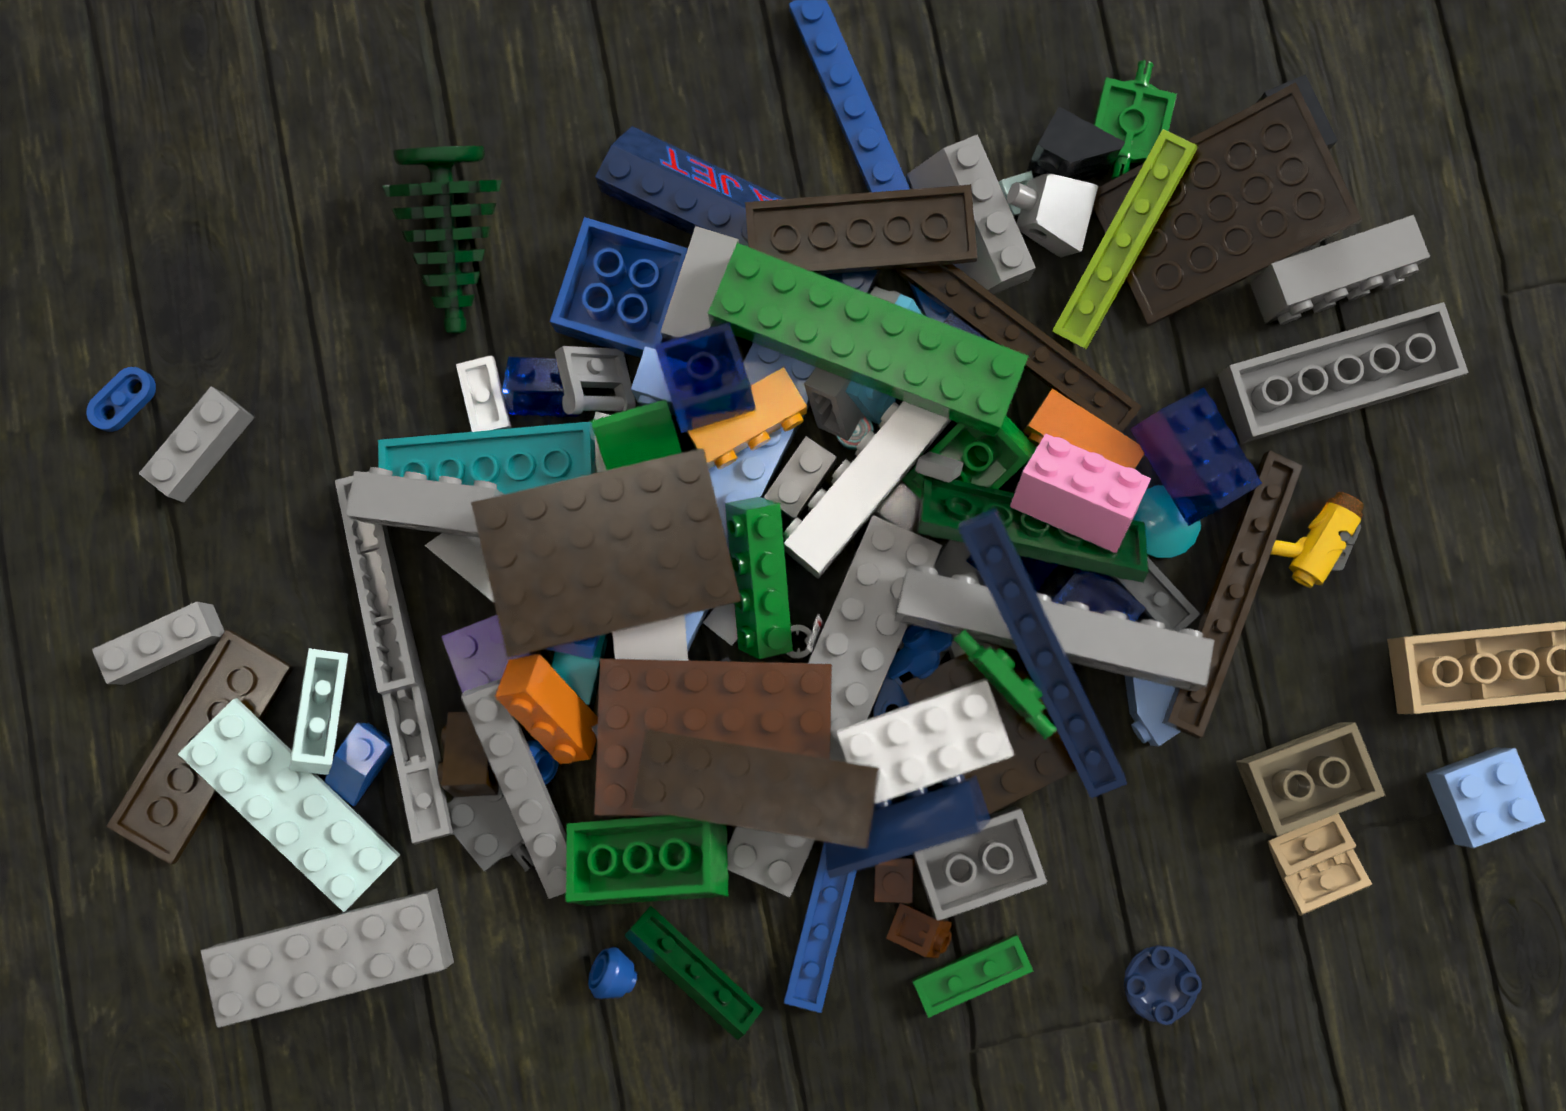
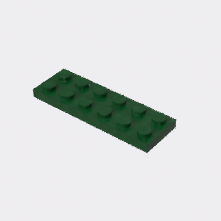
M926 475L924 476L921 488L918 533L965 543L958 529V524L996 508L1015 550L1020 556L1074 567L1083 571L1110 575L1123 580L1141 583L1145 581L1149 572L1145 522L1132 520L1117 553H1114L1011 508L1010 505L1015 493L958 480L948 483Z

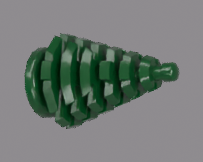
M441 146L393 150L394 161L398 165H425L429 169L431 182L382 185L381 187L386 197L433 195L434 206L391 209L396 220L435 218L436 229L404 230L401 232L406 242L437 241L438 251L411 253L415 264H439L440 273L420 276L425 286L442 287L441 296H432L430 298L435 308H445V331L449 334H461L467 329L463 307L472 306L475 294H463L462 285L478 283L480 271L461 272L460 262L482 261L486 249L459 250L458 240L488 238L491 226L457 227L456 217L494 215L496 203L454 205V194L499 192L502 180L453 181V166L455 164L482 161L485 157L484 146Z

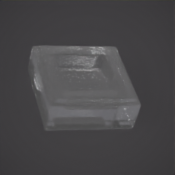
M901 482L876 511L886 521L909 530L919 519L920 499Z

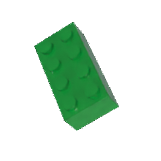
M674 815L567 824L566 902L593 906L728 896L727 824Z

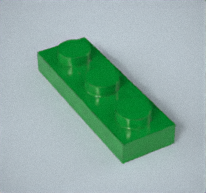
M1015 933L913 978L912 981L929 1018L1033 972V969L1020 939Z

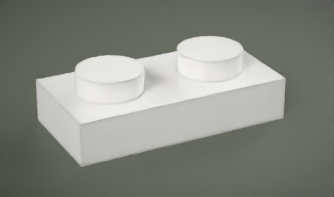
M491 355L456 364L472 432L510 429L511 425L494 357Z

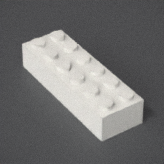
M904 401L900 406L894 402L880 419L882 420L879 424L881 429L876 434L870 430L856 447L858 450L855 453L857 457L854 461L850 463L846 459L832 475V487L827 492L821 488L812 498L807 510L810 513L802 521L797 517L783 533V539L786 540L784 542V551L819 579L902 478L915 465L918 458L925 453L952 420Z

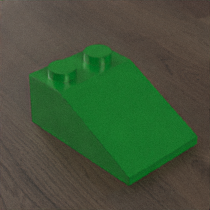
M1005 415L1001 428L995 436L958 423L930 452L964 462L961 475L954 480L999 490L1031 459L1037 447ZM915 466L902 478V481L921 499V488L925 475L917 473Z

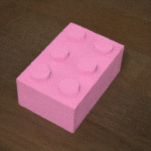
M1045 434L1022 472L1010 507L1117 553L1151 478L1140 474L1133 468L1123 467L1111 462L1098 453L1088 452L1076 447L1065 439Z

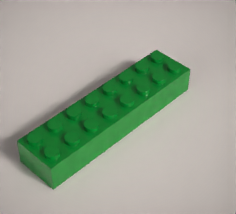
M739 243L734 248L708 311L710 326L991 436H995L1001 428L1028 359V355Z

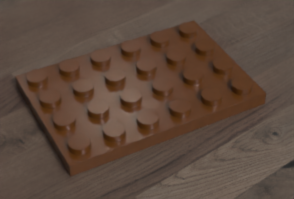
M600 659L595 815H668L632 808L646 730L830 759L832 664Z

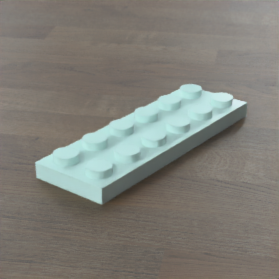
M237 698L233 699L178 755L332 902L345 912L400 854L316 773L290 771L292 750Z

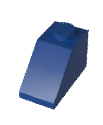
M357 723L335 753L331 769L324 782L342 799L352 806H356L394 752L391 738L370 723Z

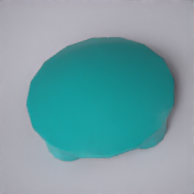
M1156 485L1146 489L1133 520L1145 522L1147 555L1156 558H1172L1185 553L1195 543L1200 532L1201 515L1195 501L1185 491L1173 486Z

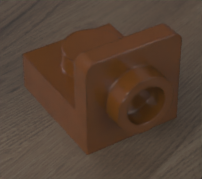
M905 855L874 865V902L912 903L913 867H915V858L913 856Z
M900 903L886 939L924 957L938 958L940 954L947 950L950 944L952 934L949 930L952 923L945 919L937 921L932 915L908 904Z

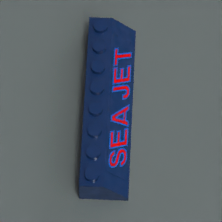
M633 126L611 145L595 176L601 192L693 235L695 226L739 239V244L747 247L749 246L745 202L785 199ZM882 270L821 275L870 294Z

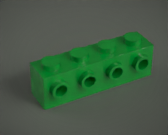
M761 497L725 503L729 553L741 600L734 603L738 649L758 659L792 652L780 503Z

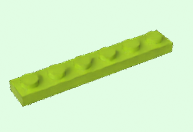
M1164 129L1161 131L1052 330L1054 333L1087 349L1198 147L1196 144Z

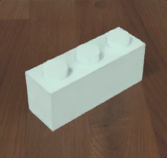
M310 648L308 650L289 766L290 771L329 774L334 754L348 658L347 653Z

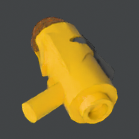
M1337 492L1334 498L1327 500L1322 511L1310 523L1308 528L1311 530L1306 537L1299 538L1296 543L1275 540L1271 554L1294 558L1289 565V569L1293 572L1292 579L1308 588H1312L1314 584L1322 585L1331 571L1344 569L1361 529L1359 523L1363 517L1361 511L1364 508V504L1347 493Z

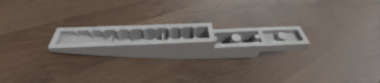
M353 476L335 480L377 691L383 697L412 843L418 844L453 834L444 788L438 780V762L442 761L386 525L363 523L346 516Z

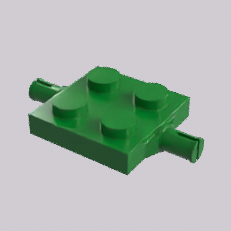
M1146 60L1138 62L1135 80L1120 81L1106 77L1102 86L1094 126L1125 142L1116 158L1111 180L1127 173L1130 163L1138 162L1143 164L1163 129L1169 131L1177 94L1159 90L1152 84H1149L1154 66L1150 61L1146 67Z
M966 629L962 630L953 639L969 656L968 659L1017 713L1025 717L1024 720L1027 723L1029 722L1043 739L1048 738L1057 729L1041 713L1045 708L1038 700L1043 696L1042 693L1029 679L1025 678L1023 680L1014 674L1012 669L1015 667V664L1000 648L992 650L991 647L984 648L983 645L980 646Z

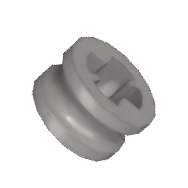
M804 625L791 626V633L796 631L798 636L799 631L807 635L805 643L808 645L812 635L811 630ZM798 648L797 652L792 651L786 654L792 658L800 659L806 657L811 652L808 649L800 652V648Z

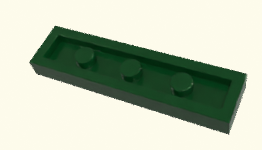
M652 906L643 913L624 935L737 1041L745 1035L762 1012L763 1008Z

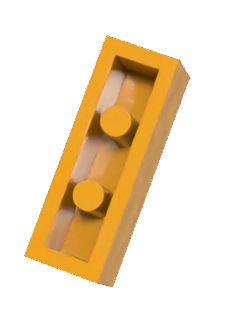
M782 367L684 423V427L696 449L704 448L708 468L716 466L720 470L738 459L736 454L745 448L750 447L751 451L768 443L771 440L769 435L780 428H783L784 432L801 424L804 421L802 416L807 413V405L786 369Z

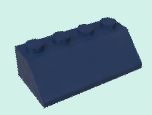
M962 773L942 780V786L928 790L927 786L905 793L906 798L893 802L890 798L876 803L868 848L825 841L829 878L838 877L980 833L991 821L976 775L965 778Z

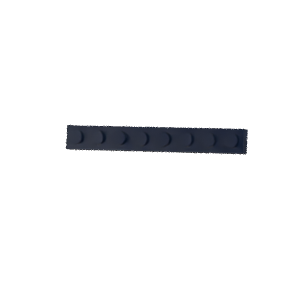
M996 508L958 524V529L1035 686L1043 695L1041 698L1090 798L1126 785V777Z

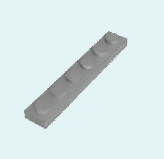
M499 679L465 691L462 695V700L543 887L550 899L566 893L567 835L519 722L495 698L501 681Z

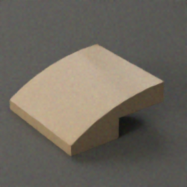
M1339 813L1267 842L1285 887L1300 916L1372 885L1353 850L1356 844Z

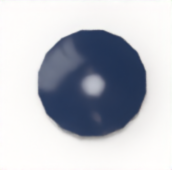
M1157 945L1143 949L1132 958L1125 971L1123 986L1127 1001L1137 1014L1148 1021L1169 1025L1190 1011L1197 998V994L1201 991L1202 982L1196 974L1195 967L1185 954L1173 947Z

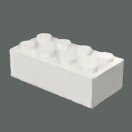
M985 678L837 731L847 762L880 768L875 804L1014 756L989 684Z

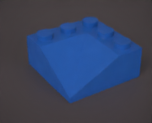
M584 217L550 319L551 325L557 333L606 348L618 349L639 358L642 357L645 346L664 352L666 347L661 335V329L688 248Z

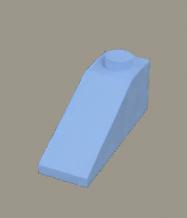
M1125 675L1129 712L1135 721L1131 726L1137 737L1143 743L1148 741L1152 746H1160L1181 731L1162 723L1175 687Z

